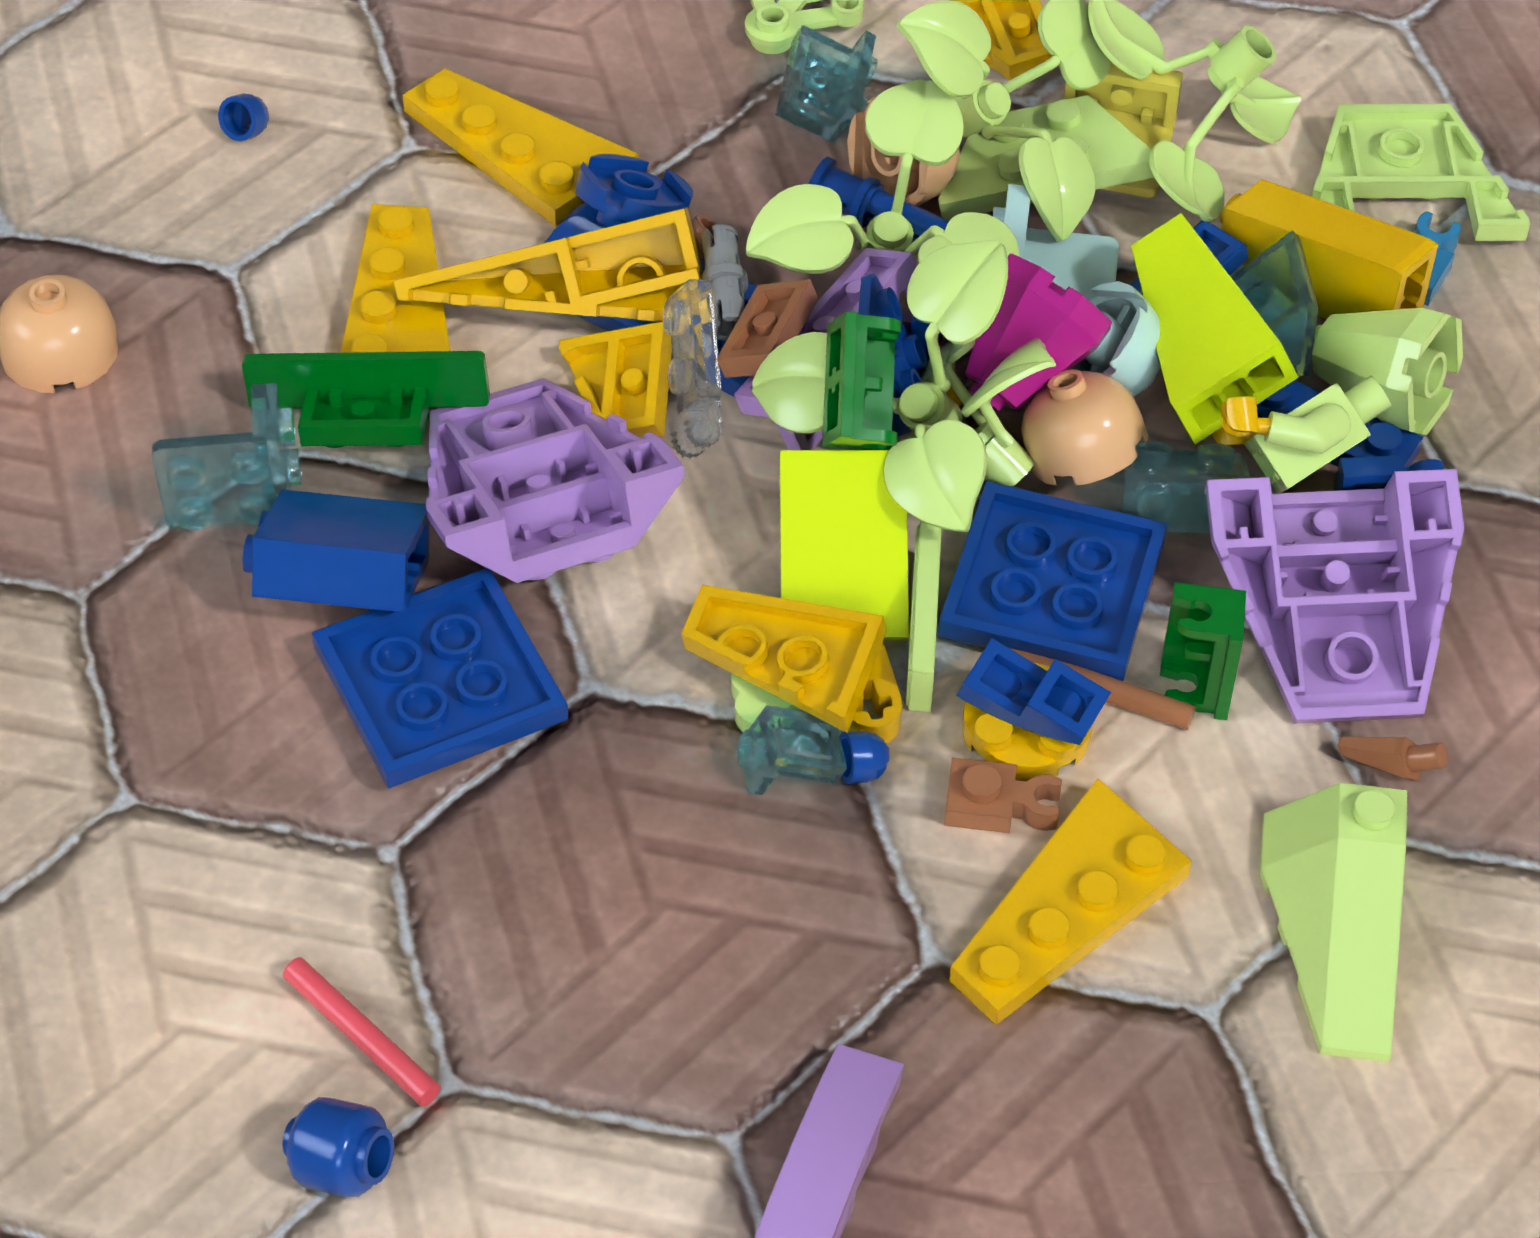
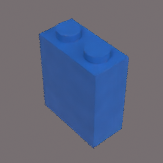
M282 489L270 510L262 511L255 534H248L244 543L243 570L245 573H252V597L405 612L429 562L430 521L427 517L426 504Z

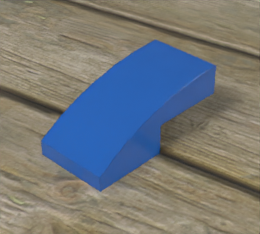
M991 638L956 696L976 708L1024 730L1058 741L1080 745L1111 692L1057 659L1053 661L1048 671Z

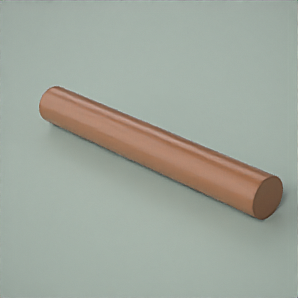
M1011 648V650L1033 663L1051 666L1055 660ZM1062 662L1110 691L1111 694L1106 701L1107 703L1185 730L1189 729L1195 714V705L1086 668Z

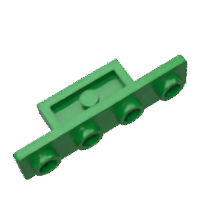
M482 351L246 354L242 362L248 402L252 409H302L298 424L301 447H402L405 445H423L429 407H483L489 404L490 399L486 358Z

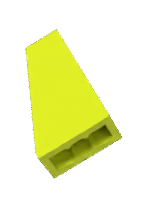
M1182 213L1131 245L1143 296L1148 300L1159 317L1160 337L1156 344V349L1169 401L1194 444L1222 428L1221 404L1226 402L1228 398L1255 397L1257 398V404L1299 378L1280 340Z

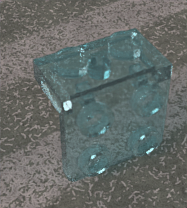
M277 383L251 385L252 432L162 439L153 443L152 462L166 524L169 528L201 530L215 526L258 525L262 511L270 510L282 489L291 490V486L302 485L299 448L288 449L287 446L295 445L292 407L281 408Z

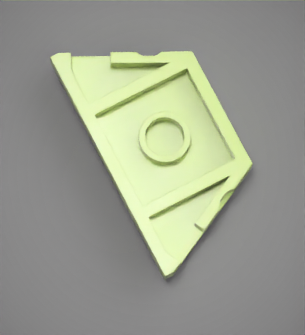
M1089 95L1009 111L1005 119L999 123V125L1046 129L1050 133L1052 141L1060 137H1068L1075 141L1086 154L1095 176V190L1155 178L1149 164L1151 148ZM982 131L969 136L960 153L957 171L938 198L942 218L947 221L957 214L964 212L985 213L993 211L994 207L1006 208L1008 184L1025 186L1019 168V151L1021 144L1028 140V138L994 136L985 139Z

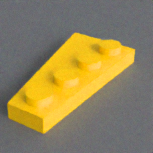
M446 68L402 95L405 113L555 227L577 206L585 203L575 193L576 181L583 162L588 167L590 157L599 154H616L639 159V154Z
M371 205L340 353L451 351L444 303L398 300L393 282L397 279L438 270L429 207Z
M1098 778L951 965L949 981L997 1025L1186 879L1190 874L1192 860Z

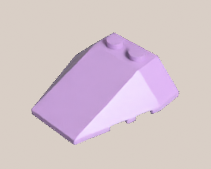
M545 378L490 393L487 406L442 407L430 411L429 454L431 460L430 468L427 470L429 497L426 498L428 520L447 548L516 583L525 580H542L552 576L558 570L584 562L605 561L611 558L614 553L634 548L685 477L684 465L661 437L648 432L641 438L627 431L625 419L612 414L606 420L592 413L590 401Z
M1457 469L1395 471L1384 489L1272 494L1270 477L1207 480L1205 486L1212 546L1232 589L1246 591V620L1294 724L1422 717L1425 713L1439 649V634L1444 611L1449 602L1453 584L1451 579L1457 551L1461 547L1464 533Z

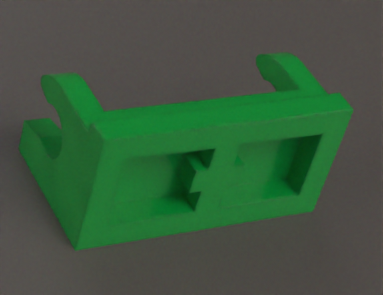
M845 311L827 325L822 448L890 450L893 446L897 445V432L892 431L895 342L898 341V334H901V320Z
M1174 582L1161 657L1160 676L1176 681L1189 680L1194 683L1196 689L1191 692H1182L1178 689L1166 690L1165 696L1195 705V712L1214 714V719L1227 721L1243 644L1246 604L1245 590Z

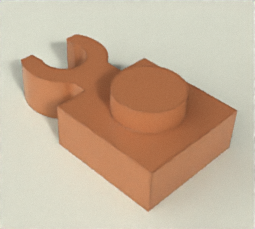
M952 757L944 826L1010 833L1011 819L1019 818L1023 819L1032 828L1048 831L1057 829L1059 807L1045 806L1037 801L1042 799L1059 801L1062 779L1053 775L1043 774L1034 776L1028 781L1016 780V764Z

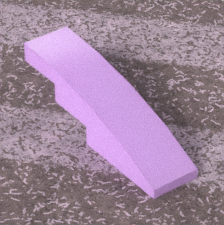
M837 1044L789 1149L754 1238L841 1237L853 1211L857 1188L876 1150L881 1124L900 1086L904 1067L903 1063Z

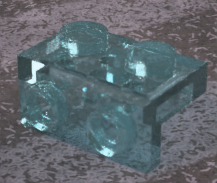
M802 25L792 40L775 115L835 144L850 125L854 115L857 112L865 111L869 104L867 101L870 98L864 95L865 87L874 75L878 59L872 57L876 35L865 31L851 49Z
M1147 441L1146 444L1139 442L1136 445L1138 457L1132 464L1120 471L1123 487L1121 513L1168 523V532L1210 533L1205 484L1207 480L1250 478L1244 454L1235 453L1232 447L1221 444H1204L1198 447V451L1173 450L1172 445L1159 441Z

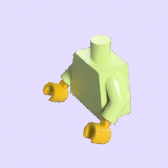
M1369 376L1345 393L1335 383L1290 413L1283 414L1271 411L1268 418H1258L1257 398L1231 397L1221 404L1222 428L1212 433V435L1222 445L1244 444L1265 477H1270L1271 486L1275 492L1282 493L1369 437L1371 434L1365 424L1389 409L1391 403L1373 376Z

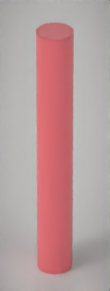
M298 957L286 966L283 971V978L421 1107H425L435 1100L441 1090V1086L302 957Z

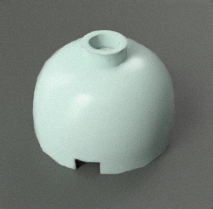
M1120 281L1100 284L1091 289L1097 297L1091 299L1090 302L1112 321L1111 330L1097 350L1072 369L1081 372L1089 371L1109 375L1129 389L1134 397L1152 384L1161 367L1156 349V344L1160 337L1159 317L1148 300L1133 286Z

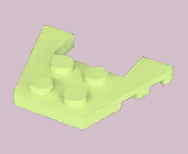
M1452 104L1338 105L1312 197L1354 212L1353 198H1366L1369 200H1380L1383 198H1423L1427 200L1465 198L1474 241H1526L1530 228V220L1523 209L1516 211L1507 198L1509 188L1501 176L1492 175L1483 163L1484 151Z

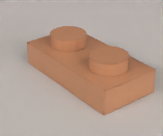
M810 279L757 285L717 357L725 378L754 377L761 363L776 347L800 334L819 299Z

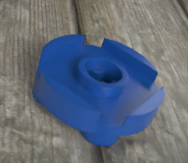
M616 154L590 157L588 167L583 162L575 185L576 195L586 204L598 210L596 220L606 227L687 207L689 210L693 197V190L690 185L677 174L666 169L664 178L661 179L656 175L646 173L649 162Z

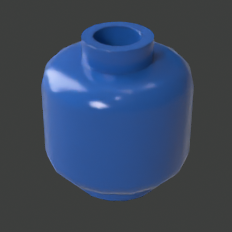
M318 1097L305 1105L300 1113L288 1123L282 1141L283 1152L287 1157L290 1173L296 1182L304 1188L341 1197H359L371 1189L373 1185L380 1183L388 1174L394 1156L392 1133L387 1129L383 1116L375 1108L328 1097Z

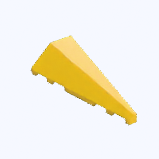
M688 207L393 281L397 298L403 301L437 302L451 305H472L522 311L627 318L653 322L664 321L701 326L711 322L707 293L705 294L701 282L703 267Z

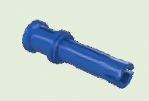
M825 157L819 163L810 179L809 184H816L834 190L841 199L842 214L856 217L859 224L863 227H866L875 216L892 209L894 195L884 191V185L880 183V180L871 176L864 180L838 168V162L833 158ZM904 201L902 215L912 225L914 232L912 242L933 225L939 226L943 230L946 229L948 221L944 218Z

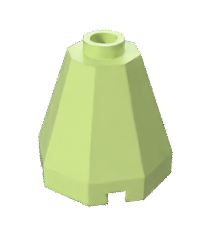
M1426 308L1332 314L1323 325H1317L1312 331L1308 342L1307 355L1312 360L1313 373L1330 385L1337 383L1344 393L1369 376H1373L1391 403L1389 409L1376 417L1382 422L1391 423L1400 429L1427 436L1448 407L1453 389L1443 386L1446 373L1449 371L1458 374L1462 363V319Z

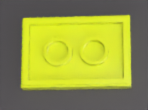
M780 450L781 598L883 615L887 631L883 641H908L907 511L893 499L886 487L884 465L889 450Z

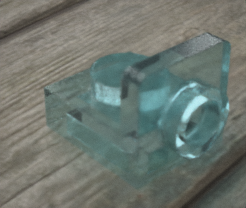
M766 705L751 727L742 733L737 746V762L743 768L749 794L763 795L777 775L836 784L847 770L838 728L804 711Z

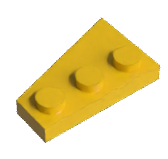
M702 584L681 635L687 651L848 733L887 631L883 615Z

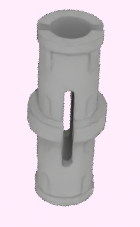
M716 224L712 226L715 244L712 243L711 232L708 229H705L701 234V245L705 262V270L701 275L703 290L705 294L707 293V298L709 299L710 332L718 340L727 341L735 326V322L738 321L745 308L744 294L748 290L749 282L746 270L743 271L740 265L739 235L737 230L730 225Z

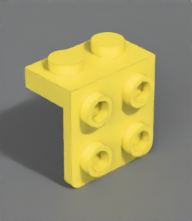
M1111 62V67L1105 78L1093 87L1075 90L1066 83L1064 99L1089 95L1147 146L1152 148L1162 140L1172 141L1184 72L1173 70L1166 74H1158L1152 69L1151 74L1145 80H1140L1125 73ZM1155 178L1102 189L1150 198L1158 194L1160 185Z

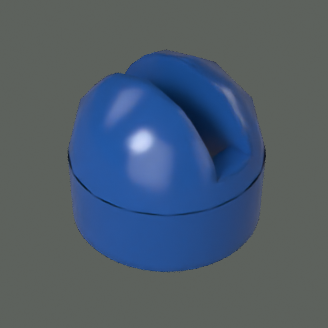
M242 93L228 97L221 103L218 119L221 129L230 139L244 141L257 137L267 128L269 113L267 106L261 98L252 94Z
M863 730L841 733L838 741L837 755L839 771L844 783L857 784L877 780L885 772L889 762V748L884 739L875 733Z

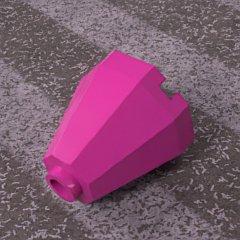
M1012 253L1008 255V280L1000 310L990 327L975 340L967 366L966 377L974 383L969 393L973 395L1001 362L1019 347L1034 338H1039L1045 344L1047 352L1054 359L1056 366L1036 372L996 394L990 401L992 408L996 412H999L1004 404L1014 410L1019 409L1031 400L1038 391L1044 388L1053 376L1058 375L1062 371L1072 369L1097 350L1111 330L1112 321L1082 294L1070 286L1066 290L1052 282L1055 278L1054 275L1042 267Z

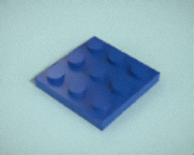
M986 481L939 619L938 636L984 648L993 638L1010 649L1057 659L1124 681L1165 542L1168 523Z
M488 568L412 595L405 612L373 609L312 632L314 649L388 789L568 720V704L492 571Z

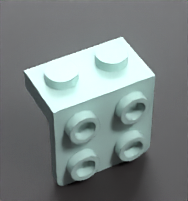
M1008 184L1006 208L994 207L993 217L998 218L1011 229L1016 237L1021 258L1042 267L1054 275L1055 278L1052 282L1065 290L1070 286L1089 301L1097 297L1091 289L1100 284L1116 282L1119 243L1115 238L1071 233L1067 239L1057 242L1049 230L1027 228L1030 207L1029 193L1023 185Z

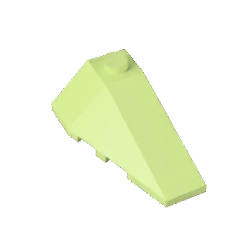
M1338 783L1264 813L1260 877L1266 894H1271L1279 918L1277 928L1283 946L1288 945L1298 975L1297 987L1320 1054L1389 1062L1391 1058L1406 855L1407 790Z

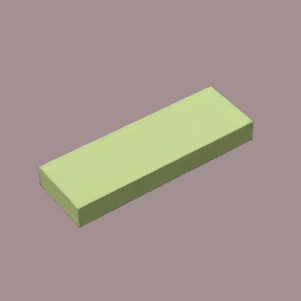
M920 521V526L916 525L905 706H908L909 711L931 712L942 528Z

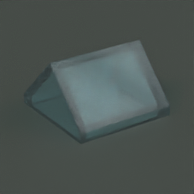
M1292 230L1231 276V278L1280 340L1297 375L1309 376L1319 307L1301 240Z

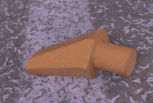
M1339 737L1337 744L1341 755L1350 761L1412 781H1419L1421 771L1444 769L1448 761L1446 747L1441 742L1417 745L1406 737Z

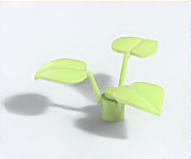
M944 0L928 3L908 13L896 23V27L911 43L923 68L932 81L943 92L953 96L957 101L963 116V137H969L982 131L985 139L994 136L1028 138V140L1021 144L1019 151V168L1024 185L1040 217L1056 241L1060 242L1067 239L1089 210L1095 195V176L1086 154L1075 141L1068 137H1060L1052 141L1051 135L1046 129L999 125V123L1005 119L1010 110V92L1044 75L1059 66L1066 83L1075 90L1088 89L1097 85L1105 78L1111 67V61L1101 51L1093 36L1088 18L1089 3L1084 0H1048L1039 12L1038 34L1044 48L1052 57L1004 84L984 80L990 73L988 64L983 60L990 52L991 37L983 20L969 6L957 1Z
M1089 0V23L1099 48L1114 65L1134 78L1145 80L1151 74L1152 69L1158 74H1166L1207 57L1211 58V65L1207 68V73L1212 83L1221 91L1222 95L1186 142L1183 150L1170 141L1162 140L1151 148L1149 164L1158 184L1175 202L1189 212L1197 214L1204 222H1213L1221 214L1224 207V189L1217 171L1207 162L1195 157L1196 148L1227 105L1231 103L1233 116L1243 128L1265 142L1276 143L1288 132L1292 116L1301 101L1300 95L1259 77L1276 60V51L1272 43L1260 30L1246 25L1224 45L1219 40L1213 39L1206 47L1166 61L1163 60L1165 51L1159 35L1137 13L1116 0Z
M923 79L903 83L883 91L872 101L866 114L865 131L871 144L885 155L903 156L891 211L875 216L869 222L867 232L865 233L856 217L852 215L841 216L842 202L834 190L816 184L795 185L778 193L762 208L751 227L746 244V255L748 257L767 260L788 270L805 274H822L840 267L852 251L853 235L856 238L855 247L859 251H863L865 248L911 252L915 259L918 253V263L930 253L945 246L996 240L1005 246L1007 257L1010 253L1020 257L1017 240L1011 229L998 218L977 212L957 214L948 222L945 230L933 225L912 242L913 228L911 223L902 215L913 159L931 166H940L947 163L960 147L964 128L963 116L955 98L943 92L933 81H925Z
M996 240L954 244L930 253L915 268L907 289V303L911 313L919 321L930 324L925 331V340L934 381L932 383L918 382L912 384L903 391L900 398H893V412L899 414L903 423L915 433L916 438L902 440L889 450L884 465V480L893 499L907 512L927 524L956 532H968L970 530L974 506L985 479L987 453L982 438L972 427L962 423L960 408L946 395L951 388V382L945 377L938 335L941 332L946 339L954 344H967L980 337L995 320L1004 298L1008 280L1007 252L1005 246ZM809 332L786 340L765 358L754 376L752 382L753 394L759 400L768 416L780 427L790 432L810 434L823 429L827 333Z
M1039 338L1031 339L1001 362L985 380L983 385L971 396L955 373V361L974 347L975 340L962 345L948 342L940 348L945 377L951 382V388L964 404L961 413L965 417L972 415L979 425L975 431L982 438L987 453L985 480L1013 487L1030 471L1035 463L1027 451L1003 427L990 401L996 394L1014 383L1043 369L1055 367L1056 363L1047 352L1045 344ZM930 359L928 360L927 368L922 369L919 376L922 382L932 383L934 381ZM911 433L901 439L897 436V443L905 439L916 438V435Z

